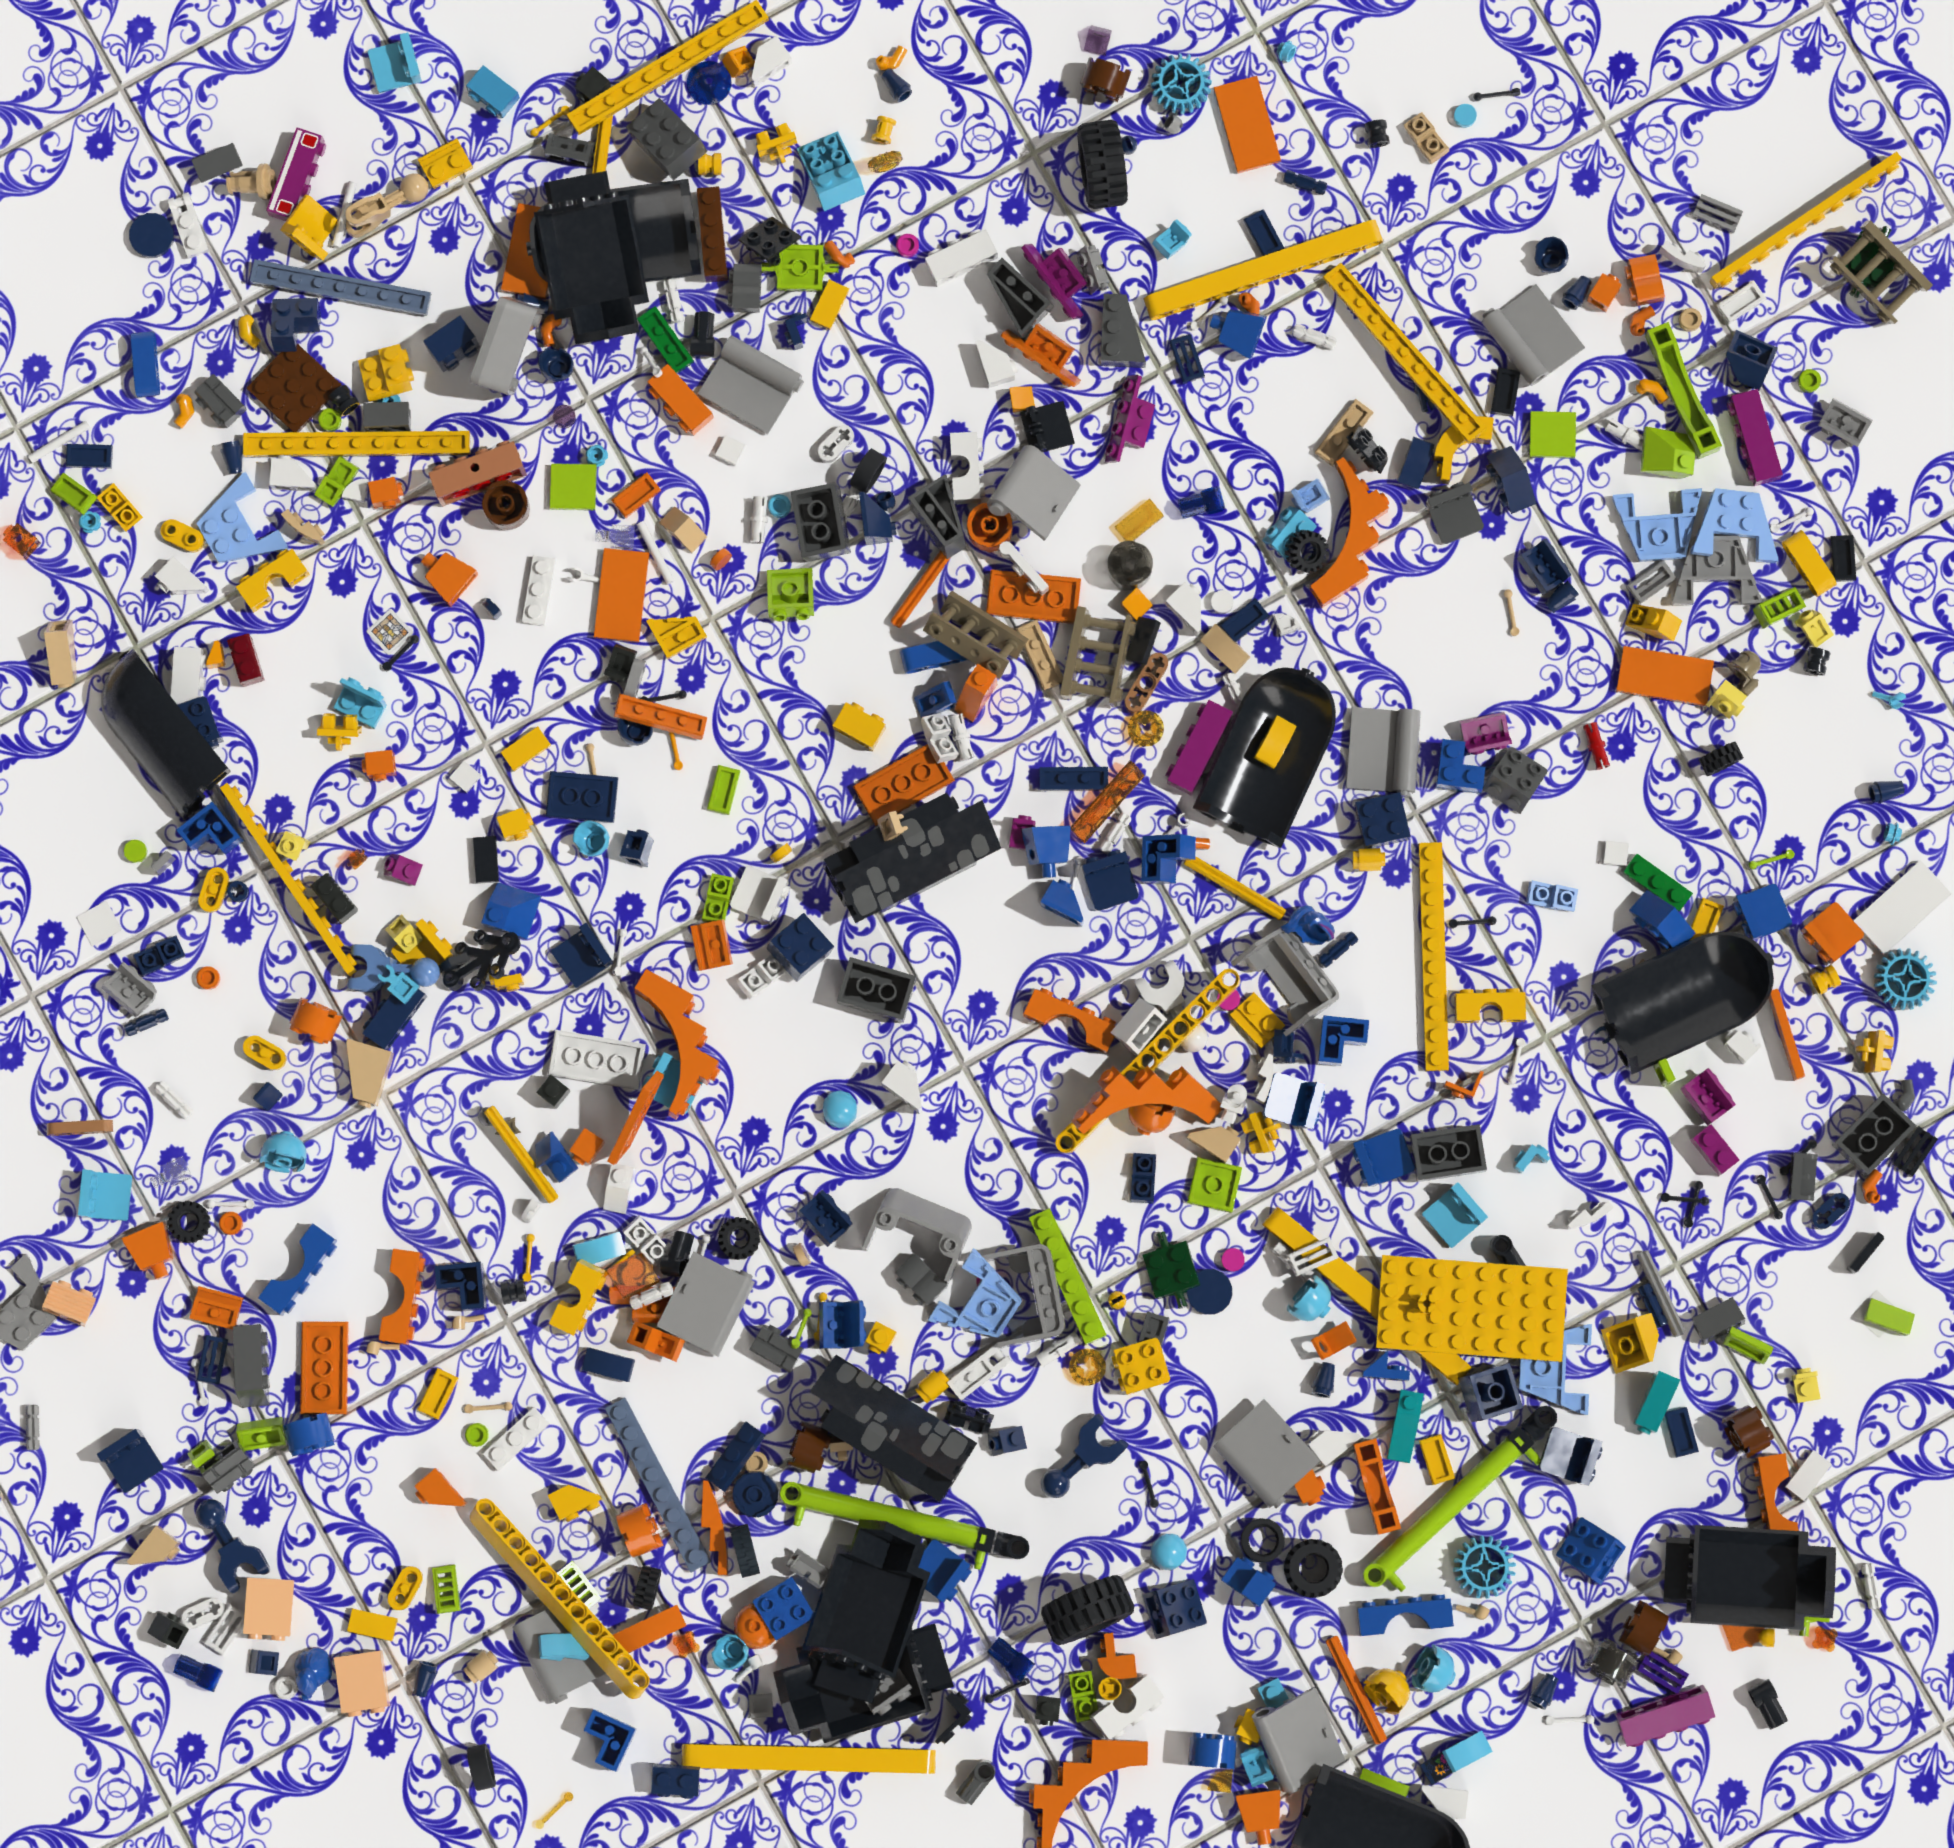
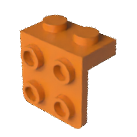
M1837 902L1828 906L1801 930L1805 941L1809 945L1813 944L1818 950L1819 957L1825 963L1829 962L1830 965L1864 937V932Z

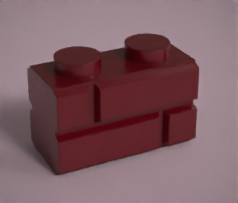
M244 634L227 640L232 651L231 655L240 684L246 687L265 681L250 634Z

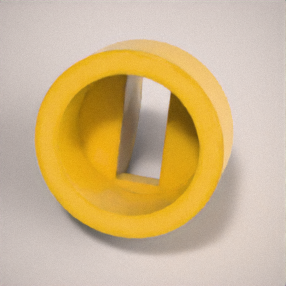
M1114 1291L1109 1295L1108 1303L1111 1308L1120 1310L1126 1305L1127 1299L1124 1293ZM1122 1296L1123 1300L1115 1304L1112 1303V1300Z
M1766 1628L1759 1633L1758 1639L1763 1646L1774 1647L1775 1629Z

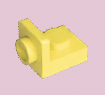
M1813 609L1804 611L1800 614L1799 619L1795 621L1796 626L1803 630L1812 647H1818L1834 635L1822 614Z
M285 831L276 852L297 861L302 849L307 850L311 841L290 831Z
M402 914L384 929L406 953H409L423 940V937Z
M1811 1368L1797 1370V1374L1792 1376L1797 1403L1821 1399L1816 1377L1818 1376L1817 1371L1811 1372Z

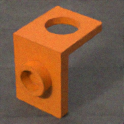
M1479 1072L1472 1091L1448 1081L1445 1082L1443 1087L1451 1090V1095L1457 1098L1464 1099V1097L1472 1099L1484 1072Z
M1345 1321L1311 1339V1342L1321 1360L1357 1342ZM1319 1342L1323 1345L1325 1352L1321 1349Z

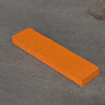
M620 693L614 712V717L699 740L703 738L707 717Z
M1774 989L1771 991L1768 999L1793 1080L1797 1081L1804 1078L1805 1073L1778 989Z

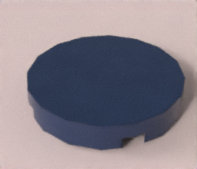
M146 213L139 216L132 223L129 230V240L133 249L146 258H158L165 255L171 245H173L174 230L171 223L164 216L157 213Z
M1204 1269L1197 1272L1201 1286L1187 1291L1190 1305L1197 1312L1204 1315H1215L1222 1312L1229 1305L1232 1298V1285L1229 1278L1223 1272L1215 1269Z
M750 1471L737 1479L733 1487L732 1499L735 1507L742 1514L759 1518L767 1515L774 1509L778 1501L779 1490L776 1482L770 1475L762 1471Z

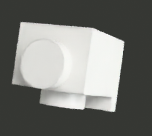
M1734 1028L1725 1036L1728 1041L1724 1046L1742 1064L1746 1063L1762 1047L1760 1043L1755 1046L1752 1043L1754 1039L1746 1031L1742 1033Z

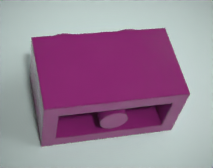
M1712 1124L1690 1140L1718 1176L1740 1161Z

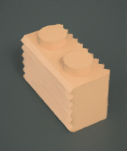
M59 1280L58 1283L53 1281L42 1305V1310L85 1327L96 1301V1298L92 1297L93 1293L85 1289H80V1291L71 1288V1284Z

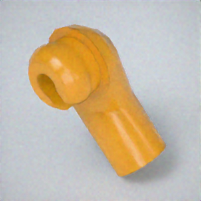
M898 45L892 56L880 55L877 57L876 65L882 71L898 68L907 53V49Z
M1642 379L1636 385V391L1639 394L1652 393L1659 404L1669 399L1657 381Z
M179 394L176 398V403L179 404L180 414L173 422L180 428H183L194 414V407L189 395Z

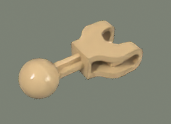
M408 174L402 179L400 188L384 198L379 192L374 196L362 198L350 205L345 213L347 233L354 238L362 237L377 228L384 220L391 217V209L406 200L409 202L423 200L429 190L426 179L420 174ZM351 226H362V228L360 230H354Z

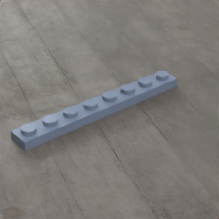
M254 259L250 282L254 284L424 316L428 314L432 295L431 292L256 259Z
M623 1398L606 1407L605 1410L690 1573L712 1562L627 1399Z

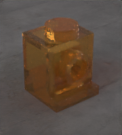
M18 523L15 526L9 525L3 533L5 536L3 541L26 560L41 544L35 536ZM18 535H22V540L16 542L15 539Z

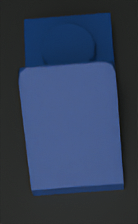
M950 681L942 682L914 697L921 718L953 709L954 704L957 703Z
M553 1131L535 1144L536 1167L539 1168L547 1165L559 1183L566 1180L579 1169Z
M1387 1351L1362 1372V1377L1409 1381L1410 1371H1405V1366L1391 1365V1369H1387Z

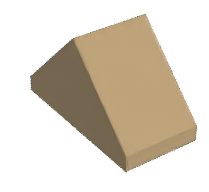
M675 506L659 522L691 553L707 538L706 534L696 523Z

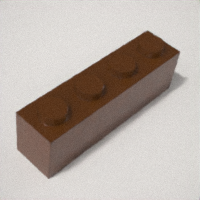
M719 186L697 188L706 283L729 281Z

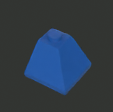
M1061 879L1058 882L1053 880L1040 901L1041 907L1082 927L1084 919L1074 890L1070 889L1072 885Z
M497 883L488 901L481 923L485 927L504 933L514 932L520 938L527 940L542 896Z

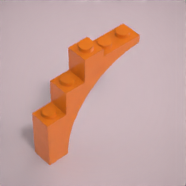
M1344 457L1336 461L1335 467L1344 482L1348 495L1350 510L1349 531L1345 545L1337 560L1321 578L1310 586V591L1321 608H1324L1368 579L1369 574L1367 572L1369 568L1364 560L1359 561L1358 558L1378 546L1379 534L1373 526L1369 527L1368 525L1386 514L1390 504L1383 492L1379 494L1377 489L1371 493L1367 492L1369 491L1368 485L1363 479H1358L1355 474L1357 470L1350 460L1346 461Z
M646 969L635 986V994L648 1002L662 1016L671 1030L678 1047L680 1080L675 1098L668 1112V1116L677 1120L679 1115L684 1116L690 1105L687 1103L690 1096L695 1097L701 1087L699 1081L708 1085L710 1080H716L721 1069L718 1068V1060L697 1049L698 1047L703 1048L708 1036H706V1028L685 1016H689L696 1005L693 1003L694 995Z
M1112 1066L1104 1071L1097 1081L1102 1089L1091 1097L1090 1102L1084 1108L1076 1112L1071 1121L1080 1132L1085 1134L1099 1121L1128 1107L1143 1104H1166L1190 1111L1209 1124L1224 1108L1220 1107V1101L1182 1066L1172 1072L1166 1082L1148 1066L1140 1070L1132 1082L1116 1067Z
M1092 1739V1744H1087V1758H1091V1763L1063 1762V1767L1058 1766V1781H1062V1785L1034 1784V1789H1029V1803H1034L1033 1808L1043 1809V1813H1038L1037 1827H1042V1837H1037V1848H1052L1053 1836L1059 1819L1067 1805L1085 1786L1111 1771L1129 1766L1147 1765L1148 1741Z

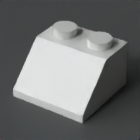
M897 1061L881 1082L882 1086L920 1114L922 1112L918 1078L915 1073L916 1068L907 1061L903 1063Z

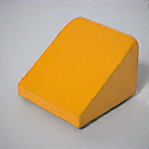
M745 46L727 52L722 59L732 78L751 69L755 64Z
M1032 386L1009 388L1013 413L1026 411L1027 407L1035 406Z
M1137 587L1121 603V607L1136 621L1153 606Z
M218 640L214 641L206 662L208 669L224 667L226 665L223 645Z

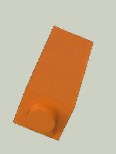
M977 664L964 684L954 711L958 714L963 713V717L974 722L998 685L997 675Z

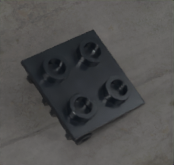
M770 217L740 237L738 241L743 243L747 250L753 251L760 259H766L769 265L777 266L781 262L779 253L802 237L774 217Z
M1064 401L1037 408L1030 406L1026 408V411L1020 412L1028 445L1035 446L1041 452H1047L1075 444Z
M1359 424L1355 432L1352 431L1346 436L1347 443L1354 451L1358 448L1356 454L1362 453L1360 458L1361 460L1364 459L1363 462L1370 470L1373 469L1381 474L1388 461L1387 452L1382 446H1377L1372 440V434L1366 428L1363 429Z

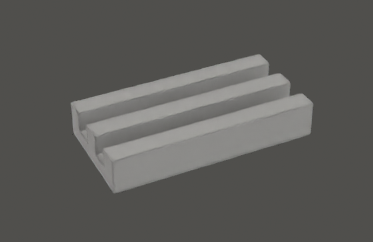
M1701 194L1692 216L1734 233L1743 211ZM1705 202V203H1707V204H1710V205H1712V206H1714V207H1717V208L1722 209V210H1724V211H1726V212H1729V213H1731V214H1734V215H1736V217H1733V216H1731V215H1729V214H1726V213H1724V212H1721V211H1719V210H1717V209H1714V208L1709 207V206H1707V205H1705V204H1702V203ZM1702 209L1718 217L1733 222V225L1727 224L1718 219L1699 212V210Z
M1662 560L1629 583L1626 588L1631 592L1633 598L1637 600L1638 605H1640L1676 580V576L1665 561ZM1663 567V572H1661L1659 575H1657L1649 582L1641 586L1639 589H1634V586H1636L1641 581H1643L1651 574L1656 572L1658 569ZM1667 574L1669 575L1668 579H1666L1664 582L1656 586L1654 589L1649 591L1644 596L1640 597V593H1642L1644 590L1649 588L1651 585L1659 581Z

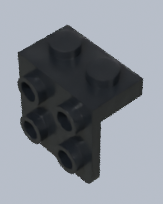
M952 1691L946 1699L961 1716L935 1740L937 1744L942 1741L945 1745L955 1735L952 1730L958 1725L962 1728L972 1718L969 1715L972 1710L967 1705L969 1700L960 1691L957 1694Z

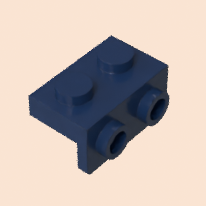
M1546 538L1517 558L1542 595L1555 589L1571 576L1567 565L1563 563L1555 548Z
M823 1190L797 1212L799 1217L827 1247L847 1232L853 1224L849 1215L842 1211L835 1204L832 1196L826 1194Z
M653 1764L651 1794H657L659 1797L680 1795L684 1799H691L694 1796L698 1797L700 1791V1767Z

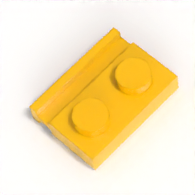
M457 138L418 159L433 189L473 169Z
M1254 992L1229 1015L1260 1049L1274 1037L1275 1029H1283L1285 1027V1024Z

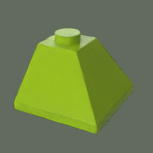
M1644 427L1640 472L1678 479L1694 474L1695 451L1687 434Z

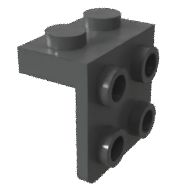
M1463 482L1456 483L1450 487L1451 490L1442 492V490L1433 492L1426 501L1427 509L1442 544H1449L1477 533L1484 528L1472 498L1473 489L1470 482L1466 484Z
M1510 747L1488 778L1483 791L1521 814L1548 771L1545 767L1517 749Z

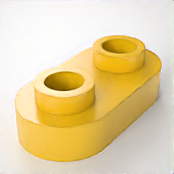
M170 519L161 526L160 532L164 540L181 549L196 553L204 546L205 539L201 532L186 524ZM170 527H175L176 529L173 534L168 533ZM190 537H196V541L194 543L188 542V539Z
M215 867L206 874L198 898L200 907L206 912H216L222 906L230 882L229 875L224 869ZM217 876L222 877V881L219 884H216L214 881ZM211 897L214 898L215 903L213 905H208V899Z
M254 1035L248 1037L243 1043L244 1053L271 1070H280L285 1066L287 1061L285 1052L265 1039ZM254 1044H259L260 1048L257 1052L252 1051ZM274 1055L279 1056L277 1063H272L271 1061Z
M409 1566L400 1572L388 1594V1603L393 1609L405 1610L410 1606L423 1582V1574L418 1568ZM409 1574H414L416 1577L413 1583H410L407 1579ZM399 1594L404 1596L402 1603L396 1601V1597Z

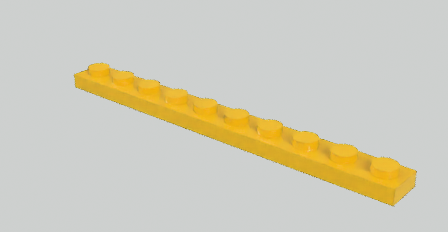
M757 0L751 2L566 114L567 119L578 135L584 133L769 21V17Z
M1896 151L1713 275L1709 281L1714 289L1719 286L1724 288L1733 281V276L1738 273L1743 275L1752 268L1750 266L1755 261L1760 263L1770 256L1769 252L1773 249L1780 250L1789 243L1787 241L1789 238L1801 236L1807 231L1806 227L1811 223L1817 225L1826 218L1824 216L1829 211L1834 213L1842 208L1845 200L1857 198L1863 193L1861 190L1867 185L1871 188L1881 181L1880 177L1885 173L1888 175L1894 173L1899 169L1898 164L1902 157Z
M1339 263L1323 276L1326 283L1468 444L1487 430V427L1342 263Z
M470 431L243 433V456L470 455Z
M228 783L221 786V791L347 975L352 976L357 970L354 966L357 965V962L350 953L347 955L341 948L344 946V943L337 934L335 936L331 934L329 928L332 926L326 917L322 916L320 918L316 912L319 908L312 897L307 899L303 893L306 890L299 878L294 880L290 874L293 872L292 867L287 860L281 861L278 856L279 853L276 852V844L274 841L269 843L265 837L268 834L261 823H255L252 818L255 816L253 810L248 804L244 806L240 801V798L243 797L236 786L231 788Z
M1442 842L1419 843L1425 1072L1449 1071Z

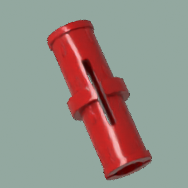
M1593 722L1590 723L1593 732H1591L1588 724L1584 725L1583 729L1588 739L1589 745L1587 747L1592 752L1596 770L1603 769L1601 759L1605 768L1609 767L1610 763L1604 748L1606 744L1601 739L1598 724Z

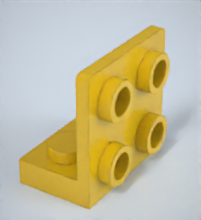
M304 195L280 231L310 256L324 260L328 253L322 248L324 246L323 243L336 226L338 220L312 197Z

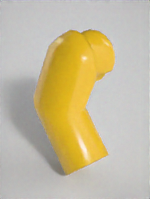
M247 314L238 320L239 336L255 349L261 340L251 332L254 319L251 315Z

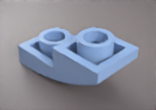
M1532 880L1529 882L1526 904L1574 912L1578 889Z

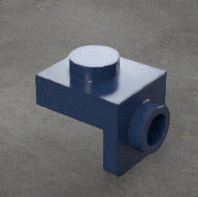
M797 312L788 316V319L785 320L788 331L784 334L788 345L793 344L795 350L803 348V342L797 326L808 322L806 313L801 314V312Z
M1275 1029L1272 1039L1273 1057L1280 1058L1282 1063L1294 1064L1296 1060H1303V1054L1293 1052L1294 1032L1285 1036L1284 1032L1286 1030Z
M1022 1426L989 1433L988 1446L992 1456L1027 1449Z

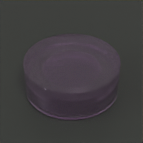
M560 405L554 410L553 419L558 427L569 428L575 423L576 414L571 406Z

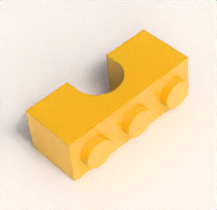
M286 549L276 556V560L271 563L266 562L257 569V573L252 576L247 575L239 580V585L236 588L253 612H256L272 601L268 594L267 586L273 578H284L293 587L310 575L293 549L289 551Z
M1509 988L1504 993H1497V989H1483V993H1474L1473 989H1462L1460 993L1455 994V1023H1479L1480 1009L1485 1005H1494L1500 1010L1501 1023L1525 1022L1526 1020L1525 992H1520L1519 988Z
M580 1259L568 1283L579 1289L580 1301L577 1304H570L564 1300L560 1301L549 1324L573 1336L578 1331L582 1332L587 1323V1319H585L588 1310L592 1311L597 1299L594 1296L597 1290H602L607 1280L604 1277L606 1270Z

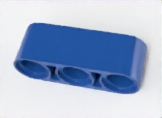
M155 332L131 333L136 396L160 395Z
M939 641L900 650L905 674L968 660Z

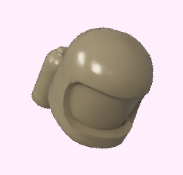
M1746 650L1742 651L1735 660H1730L1727 666L1740 679L1737 688L1748 697L1758 687L1759 680L1753 678V676L1759 671L1761 660L1757 654Z

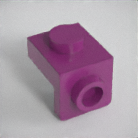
M1018 815V818H1013L1009 848L1025 850L1021 829L1036 826V821H1033L1032 817Z
M391 854L384 863L385 870L383 875L415 886L423 864L398 854Z

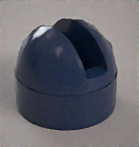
M1130 135L1124 136L1121 139L1123 152L1126 155H1131L1137 149V141ZM1125 140H1129V141H1130V144H1131V146H1132L1131 149H1128V146H1127V143H1126Z
M890 491L883 492L876 498L878 505L884 511L895 507V497Z

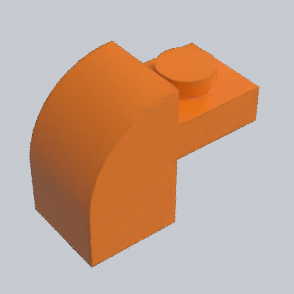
M637 1321L634 1322L627 1340L629 1344L677 1362L685 1342L681 1338Z
M1113 1633L1104 1634V1639H1100L1101 1653L1106 1652V1657L1097 1658L1102 1671L1116 1679L1136 1678L1135 1655L1116 1656Z

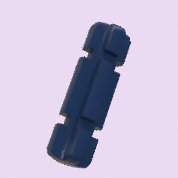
M1290 170L1285 172L1283 178L1284 183L1290 185L1293 183L1296 187L1308 191L1315 190V193L1324 195L1327 189L1326 182L1321 180L1317 182L1315 178L1302 174L1296 175L1295 172Z
M1352 931L1344 936L1345 939L1339 940L1332 946L1327 954L1324 953L1319 957L1318 960L1323 967L1327 968L1333 963V960H1337L1343 955L1350 945L1353 946L1358 942V937Z
M165 1009L155 1011V1014L151 1013L135 1020V1023L125 1024L124 1029L128 1036H133L138 1033L137 1031L142 1032L158 1025V1022L168 1021L169 1016Z
M1647 1283L1640 1286L1638 1291L1640 1296L1644 1297L1643 1302L1648 1313H1652L1656 1327L1660 1328L1666 1325V1317L1661 1314L1663 1311L1656 1296L1652 1294L1653 1289L1651 1285Z

